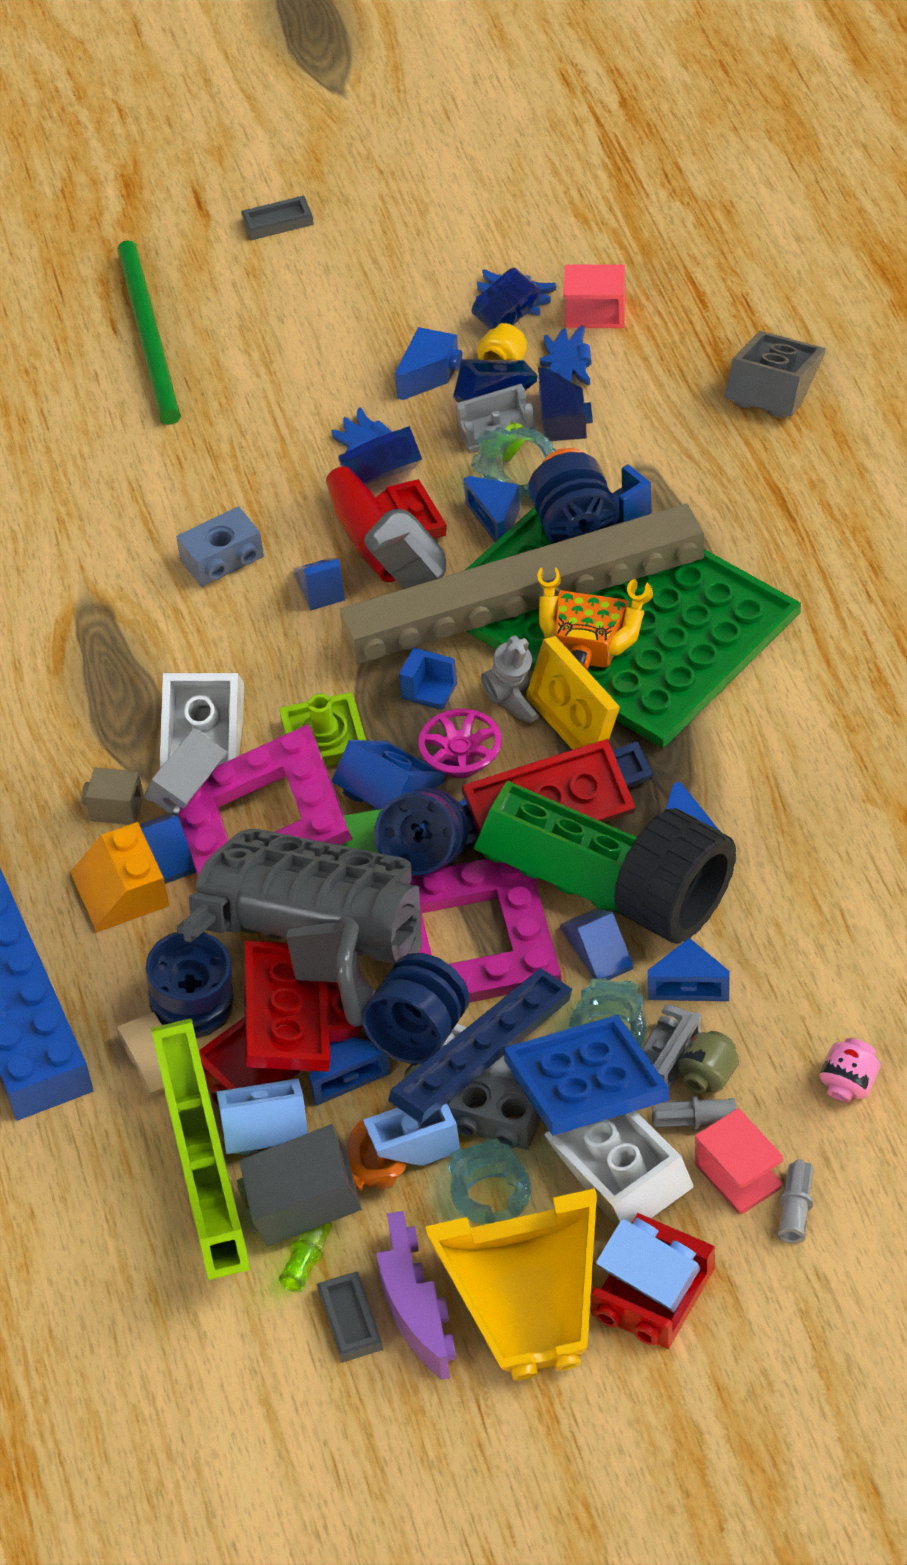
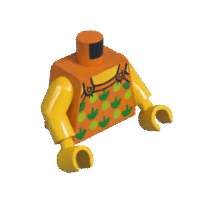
M541 567L537 574L539 584L543 588V596H540L539 599L540 628L545 638L556 636L587 671L589 665L597 667L609 666L615 655H620L637 641L645 612L641 610L642 605L649 602L653 596V590L648 583H646L644 593L639 596H635L638 585L637 580L632 579L628 583L627 592L632 598L631 607H629V600L560 590L558 596H555V589L561 582L560 573L555 567L556 577L554 581L547 583L542 580L543 568Z

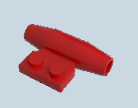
M337 467L328 474L326 484L337 518L358 554L382 581L395 582L396 580L368 550L364 537L386 512L393 509L406 510L422 524L434 539L446 536L447 525L419 479L388 486L385 491L375 497L373 492L349 467Z

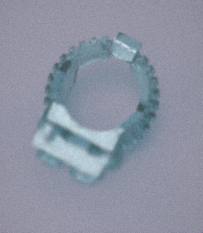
M498 427L494 431L484 430V433L480 432L477 440V445L480 446L479 452L474 454L471 466L474 467V472L481 473L485 479L518 484L506 476L502 465L503 455L513 442L525 439L535 443L543 452L544 458L556 451V449L552 447V442L548 441L549 438L544 437L541 432L537 433L535 429L530 430V428L523 429L518 427L517 430L513 428L509 432L502 427ZM518 484L519 496H527L529 494L528 484Z
M591 978L589 987H585L581 991V1000L572 1013L568 1029L590 1023L591 1018L600 1015L618 1014L619 1017L630 1023V1033L642 1048L646 1038L647 1027L643 1011H641L644 998L640 994L639 984H635L632 981L617 982L610 981L607 978Z
M498 1138L450 1153L451 1161L448 1164V1170L452 1175L450 1185L451 1198L458 1211L464 1217H468L474 1223L478 1222V1224L484 1225V1223L490 1224L518 1217L526 1209L531 1198V1179L527 1170L518 1162L516 1154L511 1151L508 1145L501 1144ZM489 1177L507 1178L508 1184L516 1188L512 1196L507 1199L508 1208L495 1213L492 1212L490 1205H482L472 1200L467 1190L476 1182Z

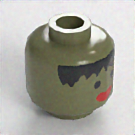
M717 1031L703 1032L693 1036L677 1062L679 1072L683 1077V1083L687 1088L699 1094L704 1092L715 1093L723 1090L739 1064L738 1054L735 1051L736 1046L729 1037Z

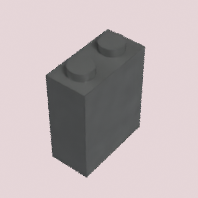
M333 1124L239 1160L243 1178L238 1179L237 1184L243 1200L249 1204V1208L244 1210L245 1220L251 1233L259 1232L267 1247L362 1210L347 1149Z

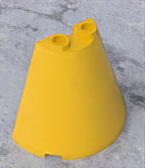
M595 1188L553 1197L554 1209L471 1228L468 1217L425 1226L431 1243L502 1370L511 1372L513 1380H525L538 1375V1369L555 1366L557 1371L576 1368L581 1365L580 1356L587 1351L597 1202Z

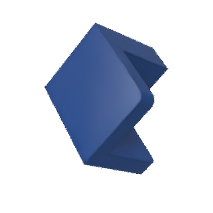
M628 464L621 468L622 487L612 493L619 510L617 524L652 513L651 482Z
M413 648L399 673L402 699L437 709H444L457 685L455 660L451 657Z

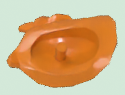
M360 1120L352 1129L347 1153L356 1188L362 1191L364 1184L369 1189L375 1186L379 1191L393 1187L396 1178L405 1171L407 1163L378 1157L363 1120Z

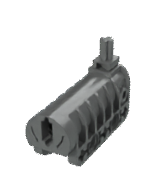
M247 829L234 835L204 863L196 882V889L198 891L189 896L190 915L177 925V932L184 934V941L186 942L194 941L205 930L222 934L225 931L234 933L239 931L255 933L258 931L263 932L269 938L281 939L286 937L288 929L337 922L341 917L347 916L355 920L359 925V935L355 949L357 956L370 955L376 961L395 964L399 958L409 953H419L422 947L419 886L409 884L412 880L411 864L407 859L261 829Z

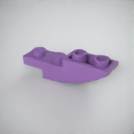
M404 1211L387 1213L392 1250L378 1252L376 1256L383 1293L390 1313L412 1351L441 1380L450 1378L448 1361L456 1360L452 1334L443 1335L441 1323L449 1322L445 1296H436L434 1281H424L422 1263H413L411 1253L419 1251L415 1226L406 1227Z

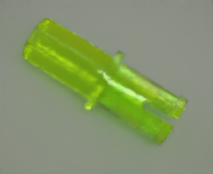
M331 1222L302 1233L298 1240L292 1242L290 1246L291 1256L284 1271L279 1276V1283L284 1288L292 1292L303 1291L314 1265L322 1260L323 1253L321 1250L332 1229Z

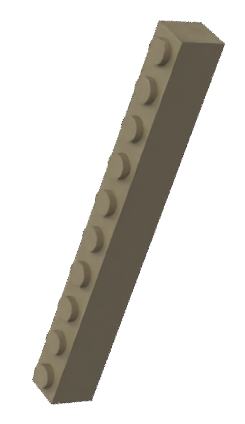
M686 503L340 608L343 635L356 664L376 660L392 653L411 649L428 642L447 638L454 634L539 609L540 596H543V588L539 584L537 574L541 567L543 568L542 580L547 583L554 581L556 577L555 567L560 573L561 582L555 589V596H558L560 590L590 594L604 588L623 584L632 579L656 574L660 571L689 564L704 558V532Z

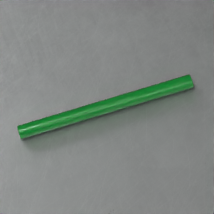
M130 240L123 241L118 245L117 251L160 420L166 425L175 424L180 420L181 414L139 252L135 242Z

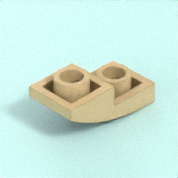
M154 1012L116 1027L131 1064L136 1065L149 1097L165 1091L151 1033L152 1027L161 1026L162 1024Z

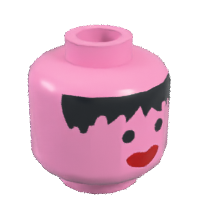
M846 1038L845 1042L834 1043L819 1074L823 1084L828 1087L827 1094L844 1103H849L851 1098H866L881 1067L880 1061L875 1056L876 1050L869 1044L854 1038Z

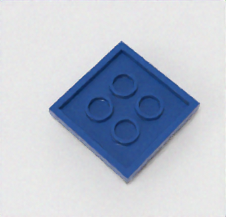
M618 1014L503 1048L505 1063L552 1136L669 1101V1087Z

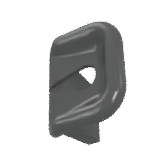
M393 509L386 512L364 537L368 550L403 589L442 578L445 574L446 557L443 549L422 524L406 510Z
M345 916L341 917L337 922L288 929L286 939L296 980L338 982L346 1020L352 1026H361L362 1011L372 997L373 989L365 982L361 975L358 956L355 951L359 935V925L357 922Z

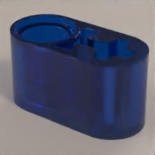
M511 268L475 300L471 312L489 329L500 323L514 325L536 305L542 291L541 288L517 268Z

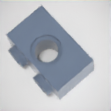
M239 506L176 536L180 561L201 587L264 557L260 531Z

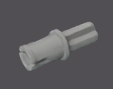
M692 1096L691 1101L663 1102L652 1107L653 1124L657 1128L693 1126L694 1130H698L699 1125H712L736 1109L735 1098L698 1100L697 1096Z
M800 1159L788 1165L785 1192L779 1198V1203L783 1208L778 1235L782 1241L793 1244L801 1243L805 1240L807 1213L813 1207V1199L810 1196L813 1166Z

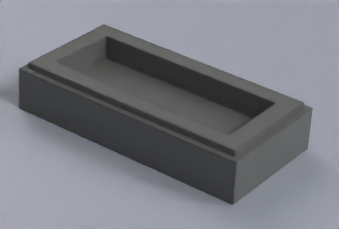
M305 196L241 211L242 221L250 241L314 225L313 215Z
M358 1271L317 1283L318 1293L341 1362L382 1351V1341Z

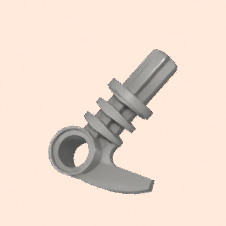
M514 635L509 638L508 642L501 644L497 648L493 658L494 664L492 669L481 674V683L488 698L494 704L500 703L516 718L531 723L539 719V716L523 694V691L529 687L530 680L527 673L532 664V656L528 650V641L525 638L519 640Z

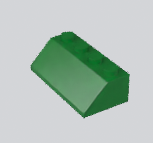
M507 780L489 810L474 849L493 862H504L518 868L523 875L529 878H540L552 883L559 891L565 894H577L590 900L599 909L605 911L613 910L619 913L614 902L615 884L625 857L637 837Z

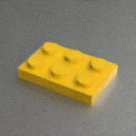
M556 636L543 639L525 697L572 750L605 739L609 740L620 706Z

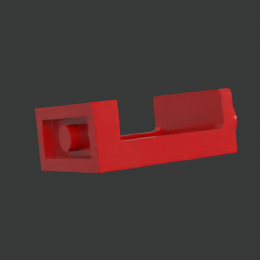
M245 1016L199 1050L207 1088L217 1105L216 1091L286 1081L302 1071L246 1067Z
M637 1213L632 1224L636 1218H639L659 1231L655 1238L670 1246L673 1240L688 1247L696 1253L693 1260L698 1263L701 1269L674 1313L609 1274L602 1288L594 1287L591 1292V1315L595 1316L605 1326L611 1328L619 1327L633 1333L636 1338L645 1344H657L669 1350L715 1269V1246Z

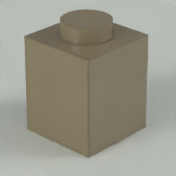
M94 767L90 782H85L82 790V803L87 805L90 821L130 825L137 821L144 797L139 772Z

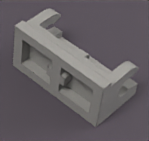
M522 384L456 403L458 432L470 454L492 448L493 444L502 437L505 428L510 425L511 421L523 426L526 437L536 434L532 404H526V394Z
M193 728L152 778L144 798L149 802H154L168 813L177 815L181 811L180 807L185 808L192 797L226 757L228 751Z
M667 1004L661 1011L667 1016H660L656 1028L642 1050L663 1078L670 1091L680 1074L677 1064L679 1058L693 1036L702 1033V1016L697 1012L691 1013L674 1005Z

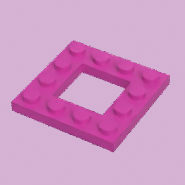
M309 724L218 765L192 797L185 808L180 807L181 811L178 815L198 876L207 859L229 841L219 807L286 776L302 819L275 831L276 833L336 845H342L353 840Z
M488 859L439 868L426 875L412 876L409 884L419 886L422 947L419 953L432 955L422 913L498 899L511 951L449 964L464 979L469 991V1003L508 995L540 968L562 982L559 964L535 879L523 875L518 868L504 862L497 863Z

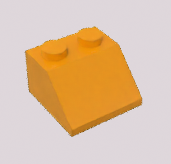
M138 822L100 835L70 871L72 880L96 933L169 907L164 877Z

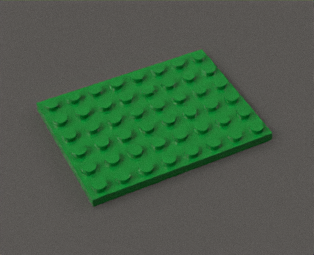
M533 507L465 570L551 545V542L545 535L544 527L540 523L539 514ZM705 549L704 558L636 579L638 585L635 596L644 593L646 583L653 590L651 600L642 605L641 610L645 612L637 641L620 655H615L609 666L597 667L589 665L588 672L620 706L616 721L662 749L801 613V602ZM630 581L590 593V595L629 600V607H631L632 598L627 592V585ZM539 609L466 631L496 650L501 644L508 642L511 636L516 635L519 640L525 638L529 643L528 650L532 656L531 671H534L543 639H546L539 625Z

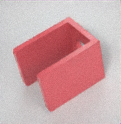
M568 264L565 266L563 297L566 299V328H579L582 325L584 328H624L626 307L625 265Z
M740 1108L735 1109L695 1135V1166L737 1213L744 1214L782 1189V1181L773 1173L772 1169L783 1162V1155Z

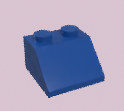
M349 740L331 782L343 788L342 794L357 802L365 801L372 805L373 811L383 809L390 800L407 792L422 788L437 789L444 782L446 774L432 768L424 761L389 741Z

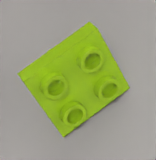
M353 692L330 697L323 693L315 694L307 702L279 707L285 735L309 724L325 766L339 764L349 740H366Z

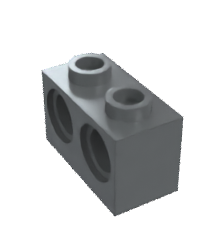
M487 1072L480 1074L456 1094L448 1104L457 1124L459 1134L466 1137L479 1136L493 1140L498 1145L509 1149L518 1147L529 1150L541 1121V1117L517 1081ZM473 1105H481L478 1108H470ZM511 1116H520L518 1119H509Z

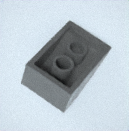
M759 331L732 359L724 398L733 400L734 404L739 407L766 409L770 415L775 417L792 416L801 406L825 355L826 348Z

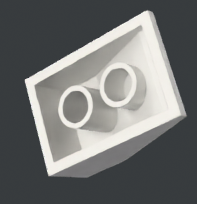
M163 673L160 768L193 728L228 751L220 764L239 756L243 726L244 682L238 673Z
M637 1111L554 1136L551 1135L550 1131L544 1134L546 1140L585 1190L595 1188L597 1195L596 1204L616 1226L619 1225L622 1218L632 1223L637 1213L652 1218L694 1188L681 1155Z

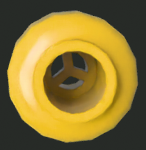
M500 323L494 325L478 343V359L492 373L501 375L510 373L526 356L528 349L527 340L524 334L511 324Z

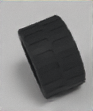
M670 808L659 813L637 836L620 868L614 895L617 911L671 943L679 944L691 938L710 919L729 886L728 884L732 878L736 863L734 840L680 809Z

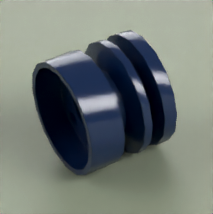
M567 452L546 460L533 472L528 483L529 496L536 512L539 514V520L544 527L545 535L551 544L617 524L619 519L618 506L613 499L612 492L607 487V481L602 469L594 457L583 452Z
M435 788L416 789L390 800L380 811L374 827L375 845L381 854L407 859L411 864V876L426 875L453 862L463 851L469 835L468 818L461 804L449 793ZM428 821L430 823L428 830L433 835L424 838L421 836L423 829L419 825Z
M178 932L170 933L156 942L148 954L145 968L151 1013H155L162 1025L192 1019L196 1038L210 1035L222 1027L232 1013L234 1002L233 985L231 982V960L227 948L218 938L205 932L192 942L184 941V934Z
M409 953L397 960L382 984L362 1011V1024L369 1039L379 1050L391 1058L407 1064H423L440 1050L469 1007V991L459 973L442 959L426 953Z

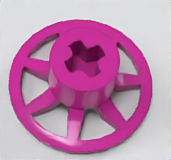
M452 709L437 714L424 725L418 737V747L424 761L432 768L455 778L471 777L479 770L488 766L495 760L502 745V736L497 724L489 716L472 709ZM467 716L461 730H456L448 718ZM475 719L486 723L490 727L480 729L474 735L472 734ZM440 722L447 736L443 737L440 734L428 733L431 728ZM494 736L495 742L491 751L480 745L484 740ZM425 743L436 745L441 749L432 757L427 751Z

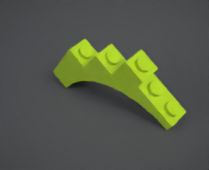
M192 1019L152 1027L151 1033L208 1280L251 1270Z

